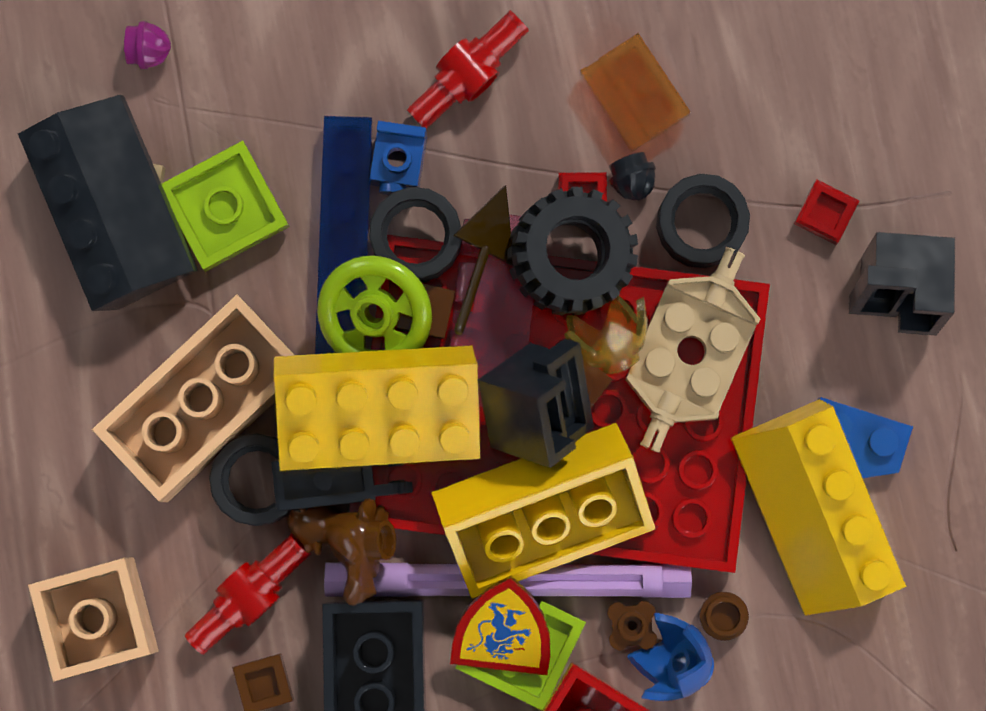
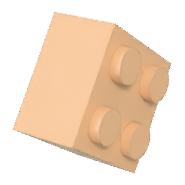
M134 557L118 559L28 585L53 682L159 652Z

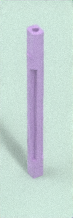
M341 563L325 564V597H343L347 573ZM380 563L379 573L376 578H373L376 595L372 597L470 596L458 564ZM642 563L641 565L563 564L518 582L532 596L690 598L692 576L691 567L662 563Z

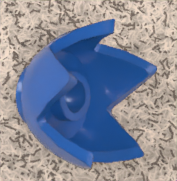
M654 613L655 622L660 631L662 641L656 643L650 649L641 648L627 656L635 668L655 684L652 688L645 690L641 698L656 701H673L688 697L705 686L713 674L714 660L711 649L702 633L694 625H690L673 616Z

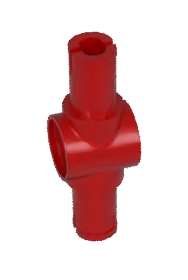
M509 10L480 39L475 37L469 41L467 38L459 41L436 65V69L439 72L434 78L437 81L407 109V112L421 127H425L427 130L456 101L459 104L465 99L469 103L474 101L497 79L500 73L497 68L501 65L499 60L529 32L527 26Z
M290 534L261 562L255 560L251 565L245 562L215 590L218 594L213 600L215 606L185 633L184 636L196 651L204 655L234 627L241 628L244 624L248 627L251 626L280 599L277 593L282 589L281 583L311 553H307L303 545L297 541L293 534Z

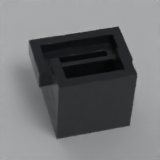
M876 232L861 257V277L849 295V314L883 317L898 316V333L937 336L955 313V238Z
M563 339L551 349L529 343L478 379L490 447L551 468L575 450V442L594 428L579 342Z

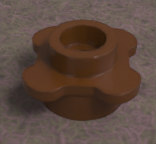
M641 601L638 605L624 606L620 602L613 603L607 611L608 617L612 620L613 631L609 637L610 645L618 651L624 650L627 646L638 645L643 649L652 648L657 642V635L652 630V618L654 613H656L655 607L648 601ZM630 621L636 622L637 628L635 630L628 629L627 625Z

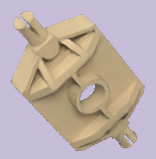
M725 247V252L716 272L712 273L709 277L669 280L626 377L628 385L651 412L650 418L652 420L640 445L649 448L657 431V436L650 449L652 451L660 453V448L670 427H673L675 422L715 420L718 418L719 410L754 329L759 324V316L734 286L735 282L733 280L745 255L737 251L730 268H728L735 249ZM685 338L698 339L704 346L705 354L700 363L689 365L679 358L677 353L678 344Z

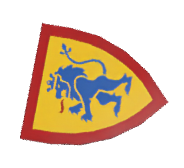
M510 575L488 587L469 604L457 623L452 641L450 664L548 675L550 631L544 613L531 593Z

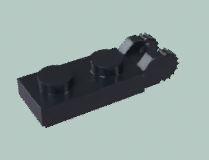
M279 461L271 462L276 512L363 502L364 499L376 500L375 497L412 493L413 485L412 481L407 482L405 480L390 481L388 484L374 485L372 466L383 465L280 471ZM400 463V464H383V465H387L388 467H393V466H401V465H403L404 463Z

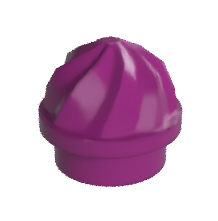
M140 21L138 26L126 27L124 53L127 64H138L140 69H148L164 62L171 49V42L164 30L147 21Z

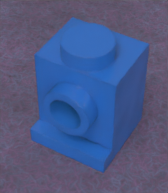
M378 121L370 182L373 186H379L380 194L389 196L393 192L405 188H420L427 142L425 127ZM395 151L403 152L407 157L406 162L399 167L390 165L388 158L391 153Z

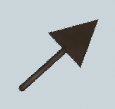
M506 185L453 235L480 249L454 329L456 335L464 333L488 256L491 255L513 266L512 260H507V250L511 247L512 240L509 239L511 236Z

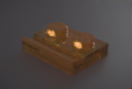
M639 33L598 58L590 66L580 70L581 77L632 153L646 142L653 140L690 116L691 111Z

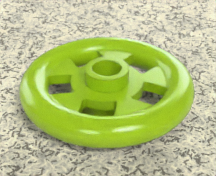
M362 256L348 260L338 266L327 277L318 298L317 314L319 325L326 341L336 353L383 351L367 349L365 335L370 337L384 336L385 350L419 349L423 347L429 336L432 323V309L427 291L419 278L411 270L395 260L381 256ZM361 277L368 289L353 298L345 286L354 279ZM386 279L391 280L404 291L398 300H395L390 293L381 289V285ZM375 304L381 307L383 318H374L369 312V305ZM348 309L350 310L351 320L356 328L343 331L337 312ZM399 313L412 317V325L408 334L394 329L399 320Z

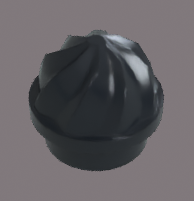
M645 152L628 155L609 165L613 176L609 179V182L617 193L625 199L643 200L655 187L656 167L654 162H648Z

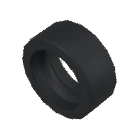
M700 173L681 179L668 190L658 209L656 229L661 245L673 259L688 267L709 268L719 265L725 252V247L735 249L733 255L740 249L749 233L750 212L745 197L733 183L718 175ZM699 193L711 194L721 199L727 206L731 216V227L726 239L718 246L709 249H697L684 243L677 234L674 224L675 212L680 203L689 196Z
M409 187L393 192L379 203L371 218L369 239L375 256L386 257L401 263L411 270L422 283L440 277L453 266L461 251L462 241L453 235L461 228L457 211L444 196L429 188ZM411 207H422L434 212L442 221L445 231L444 244L439 253L431 260L419 264L407 263L398 258L390 249L387 240L388 226L393 217L400 211Z
M254 433L239 436L223 446L213 460L209 481L212 497L221 512L235 522L251 526H262L278 522L286 517L290 510L276 512L275 503L259 509L245 507L233 496L228 480L231 467L238 458L246 453L255 451L266 452L279 460L278 438Z

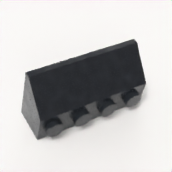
M124 95L113 96L57 112L18 133L92 311L119 310L198 271Z

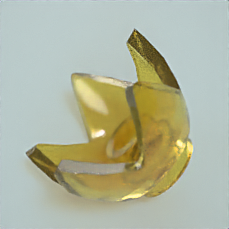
M618 295L610 302L602 330L590 326L575 315H567L568 332L564 333L565 339L579 342L583 361L592 367L602 368L605 374L621 372L632 367L640 359L638 352L644 347L648 323L644 297L636 300V316L631 307Z

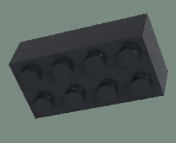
M424 600L363 601L354 606L346 602H326L322 604L324 711H426Z

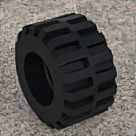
M572 187L568 191L559 189L539 199L519 218V223L513 228L509 238L512 240V245L507 250V260H512L513 268L509 270L512 279L518 278L522 285L518 290L524 297L530 295L535 300L533 305L541 310L544 308L552 309V314L562 316L566 313H572V316L581 315L612 301L621 294L620 290L629 284L633 277L630 271L637 266L638 255L633 254V247L638 245L637 234L630 235L628 227L633 223L628 214L622 218L616 211L620 205L614 199L607 203L601 199L603 193L594 189L589 193L583 192V187ZM560 225H572L581 228L588 233L595 243L597 249L596 268L589 277L583 280H572L562 276L553 268L548 259L546 249L548 236Z

